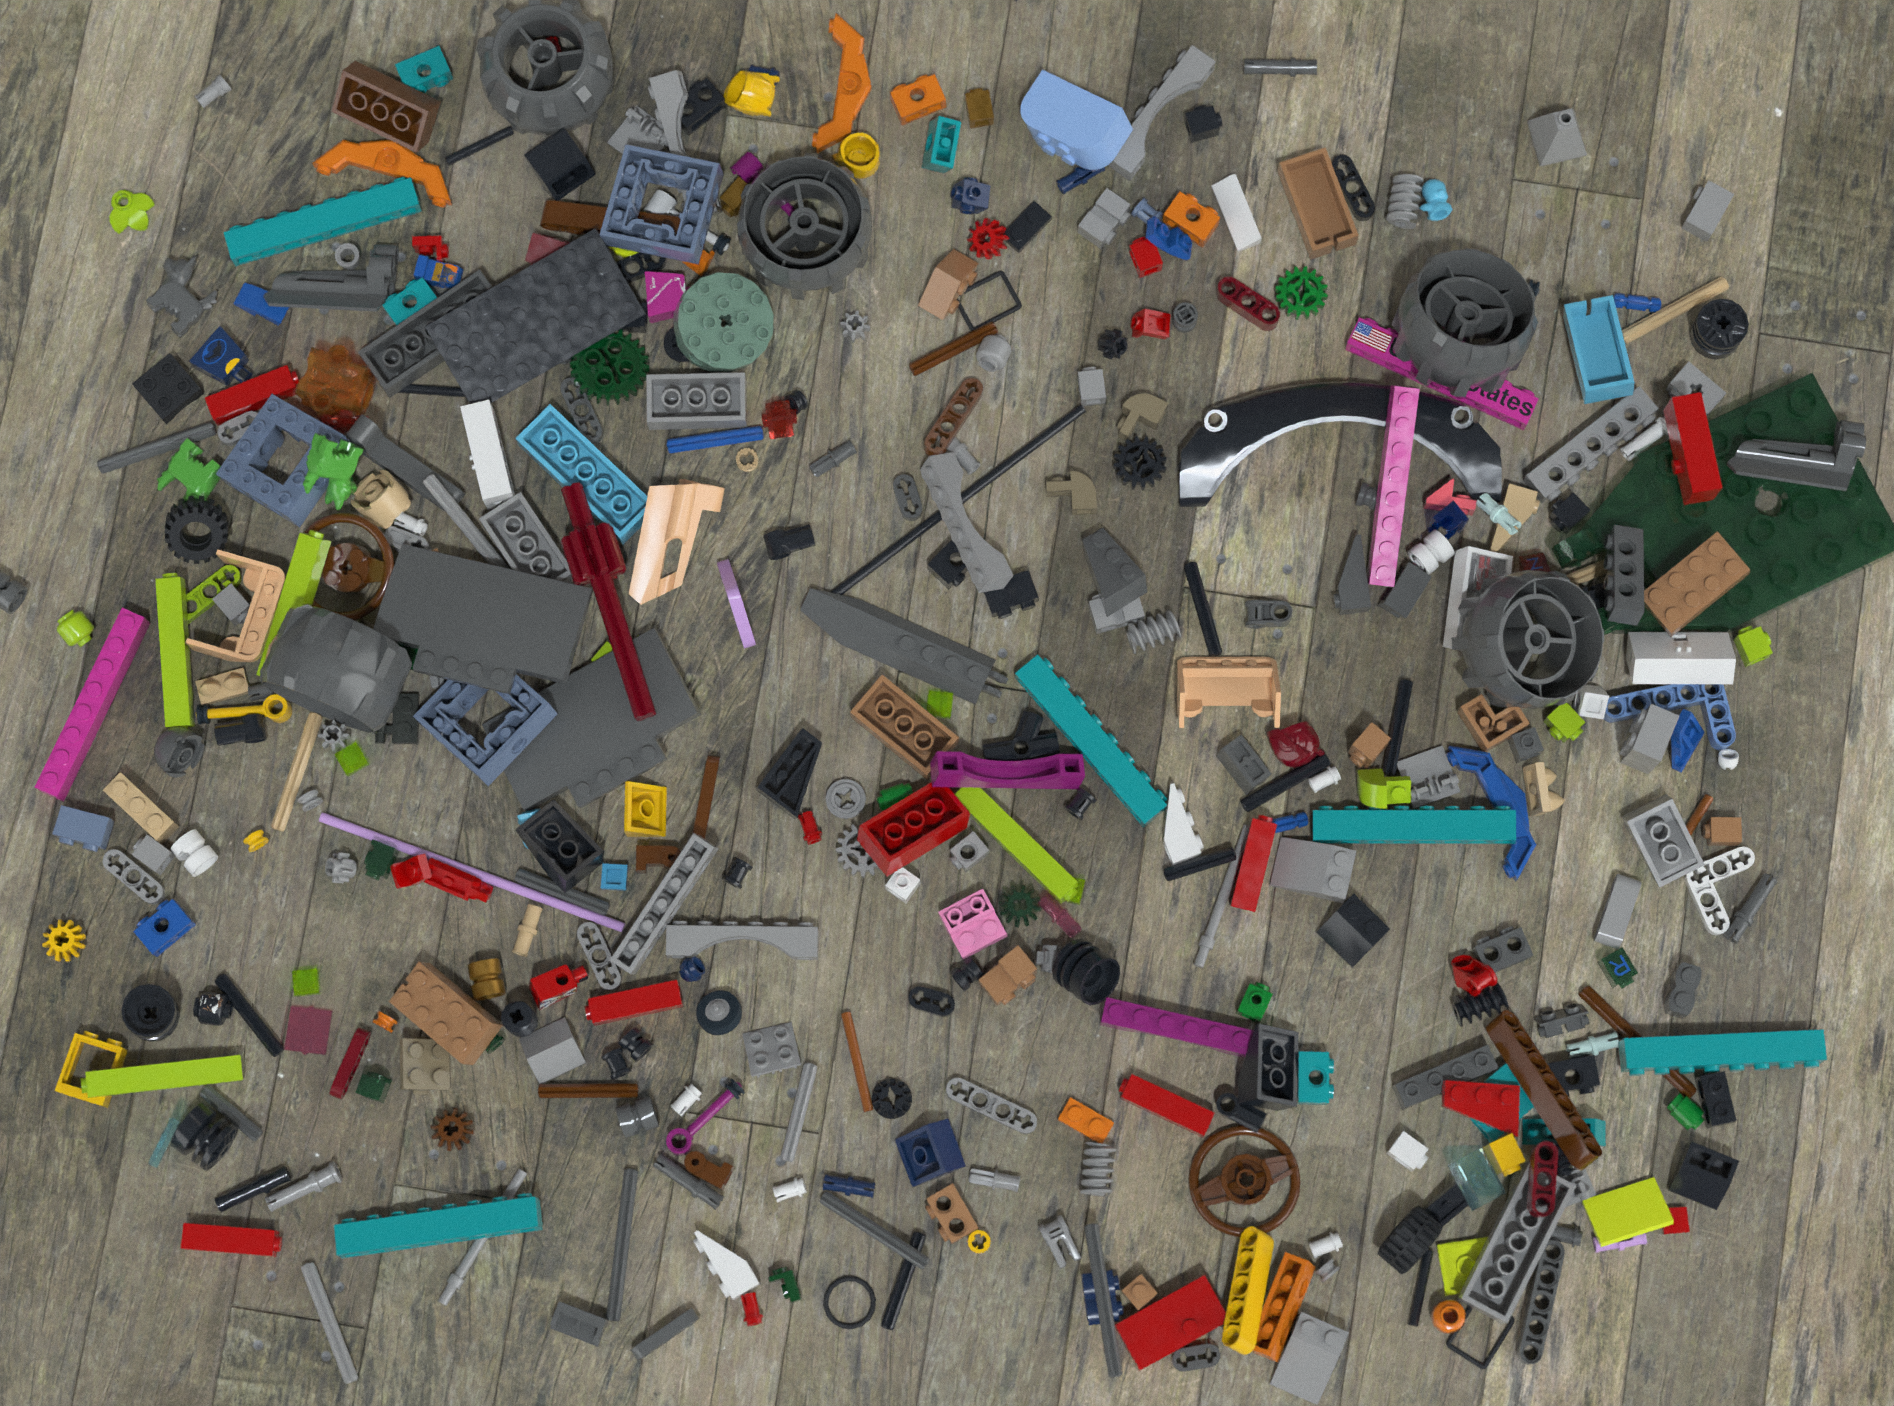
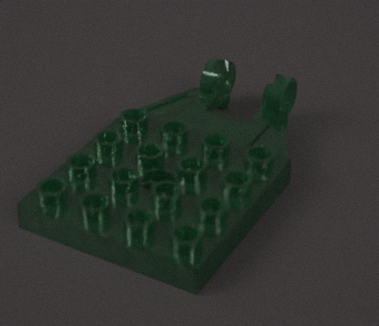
M1812 372L1708 421L1722 489L1714 500L1688 505L1683 504L1677 474L1674 475L1672 471L1671 461L1674 458L1670 440L1638 454L1632 462L1633 468L1581 530L1556 544L1552 551L1561 569L1568 567L1570 569L1574 567L1579 568L1588 558L1607 550L1604 548V538L1606 534H1610L1614 525L1643 529L1644 590H1646L1718 532L1749 567L1750 573L1682 629H1709L1710 632L1721 631L1730 633L1894 555V523L1859 458H1857L1855 469L1846 491L1737 475L1727 466V462L1735 456L1739 446L1747 440L1759 439L1833 446L1834 432L1838 419ZM1766 450V451H1773V452H1779V453L1793 454V453L1780 452V451H1774V450ZM1759 490L1770 491L1781 497V508L1777 516L1763 515L1756 509L1755 500L1760 493ZM1645 606L1644 613L1637 626L1607 621V611L1604 608L1597 610L1602 628L1604 629V636L1610 633L1666 632Z

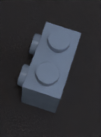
M61 805L53 835L59 838L58 842L65 845L73 846L74 842L83 844V849L97 852L98 848L106 850L114 821L105 816Z

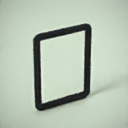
M998 271L972 284V286H968L964 294L1001 276L1017 306L974 327L960 303L958 309L970 331L989 322H996L1021 309L1022 304L1003 271Z
M1469 1306L1467 1307V1309H1466V1311H1465V1312H1466V1319H1467V1317L1469 1316L1470 1312H1471L1472 1309H1473V1308H1471V1307H1469ZM1513 1316L1510 1317V1321L1483 1364L1451 1344L1459 1331L1450 1335L1446 1345L1449 1349L1480 1369H1486L1512 1328L1515 1319Z

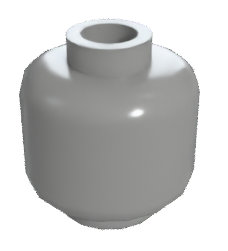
M995 334L984 337L976 353V359L980 367L989 372L1003 369L1011 354V346L1002 335Z

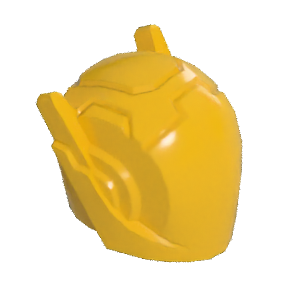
M739 71L725 89V103L747 115L770 117L771 111L769 109L775 97L774 82H779L780 78L766 73Z
M854 133L840 142L838 153H834L832 158L840 166L847 167L854 174L855 179H866L872 176L880 165V149L878 143L871 136L865 133Z

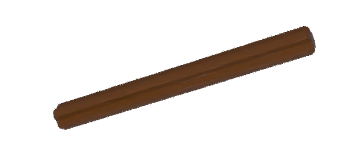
M1587 985L1580 991L1579 996L1622 1038L1642 1037L1590 986ZM1669 1070L1670 1074L1662 1075L1684 1097L1687 1095L1691 1098L1697 1091V1088L1682 1074H1679L1678 1070Z

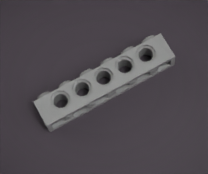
M1639 386L1633 391V395L1626 396L1528 473L1523 482L1530 490L1538 492L1537 499L1541 503L1547 499L1550 502L1562 493L1560 491L1562 487L1566 484L1570 487L1581 478L1579 476L1581 472L1585 469L1588 472L1594 469L1600 463L1598 461L1600 457L1604 454L1607 457L1613 454L1619 448L1617 446L1622 440L1628 442L1637 434L1636 429L1641 425L1647 427L1656 419L1654 415L1659 408ZM1624 413H1632L1636 421L1630 422L1626 420ZM1611 427L1615 429L1617 436H1609L1605 428ZM1586 443H1595L1598 451H1590ZM1575 457L1578 459L1579 466L1570 465L1568 458ZM1549 473H1558L1560 475V480H1551L1549 477Z
M693 833L610 961L629 974H636L665 931L666 925H669L718 851V847L700 835Z

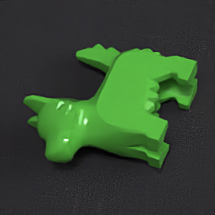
M315 433L311 443L312 448L309 451V455H307L308 472L303 482L305 493H310L319 477L329 478L325 503L330 504L334 501L336 510H340L343 502L357 491V485L351 481V477L356 469L358 458L364 449L341 439L338 445L337 442L326 439L325 435Z
M186 438L181 444L179 451L171 457L168 470L161 473L162 476L157 478L159 482L157 490L161 491L171 481L177 479L187 488L183 497L185 501L188 500V496H194V499L204 496V500L207 501V497L220 480L216 473L221 466L213 459L206 465L196 460V456L201 455L204 451Z

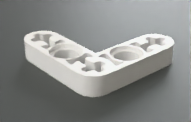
M1739 847L1704 861V866H1707L1709 875L1701 878L1700 884L1697 881L1691 880L1690 877L1694 875L1693 871L1684 876L1686 886L1704 926L1712 935L1723 934L1730 925L1728 915L1713 883L1740 873L1753 865L1755 856L1748 847ZM1739 852L1742 855L1748 856V859L1745 861L1746 865L1743 862L1733 865L1735 870H1732L1730 861L1738 858ZM1717 861L1723 862L1726 866L1725 874H1716L1713 871V864ZM1702 866L1694 871L1696 874H1701L1706 869ZM1703 894H1709L1713 897L1714 903L1711 907H1704L1701 904L1700 898ZM1716 907L1719 911L1715 912L1714 915L1717 920L1722 919L1723 924L1720 926L1721 930L1718 927H1712L1711 923L1714 922L1713 915L1711 914L1708 917L1706 915L1707 912H1711Z

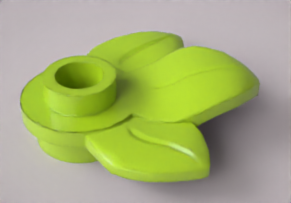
M128 190L117 191L111 199L113 210L109 216L110 224L118 234H121L128 226L137 231H145L149 224L146 211L150 210L155 204L144 193L132 194ZM122 200H128L127 205H120Z

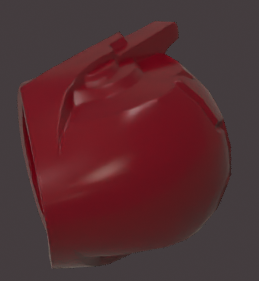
M1308 721L1300 722L1284 729L1278 728L1266 732L1274 756L1281 764L1287 767L1305 765L1316 755L1322 756L1325 754V751L1319 747L1320 742L1317 733Z

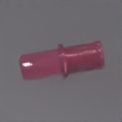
M1047 893L1038 902V905L1053 919L1051 922H1056L1070 938L1075 937L1081 931V927L1066 912L1068 909H1063L1050 893Z

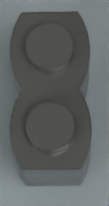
M1682 962L1674 969L1670 979L1671 990L1664 1001L1665 1014L1683 1019L1692 1011L1695 1003L1694 991L1701 980V968L1699 966Z

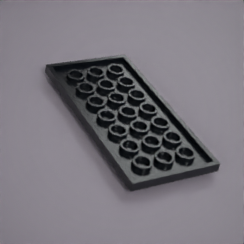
M595 228L428 324L425 328L469 403L473 404L485 400H490V403H493L645 315V312Z

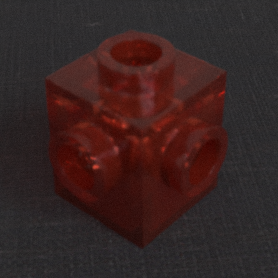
M775 400L771 403H766V413L761 415L763 428H768L770 439L794 436L793 424L798 423L796 409L791 410L790 401Z

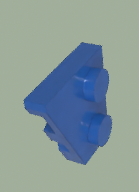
M1686 709L1681 711L1671 735L1672 769L1681 773L1705 733L1693 713Z

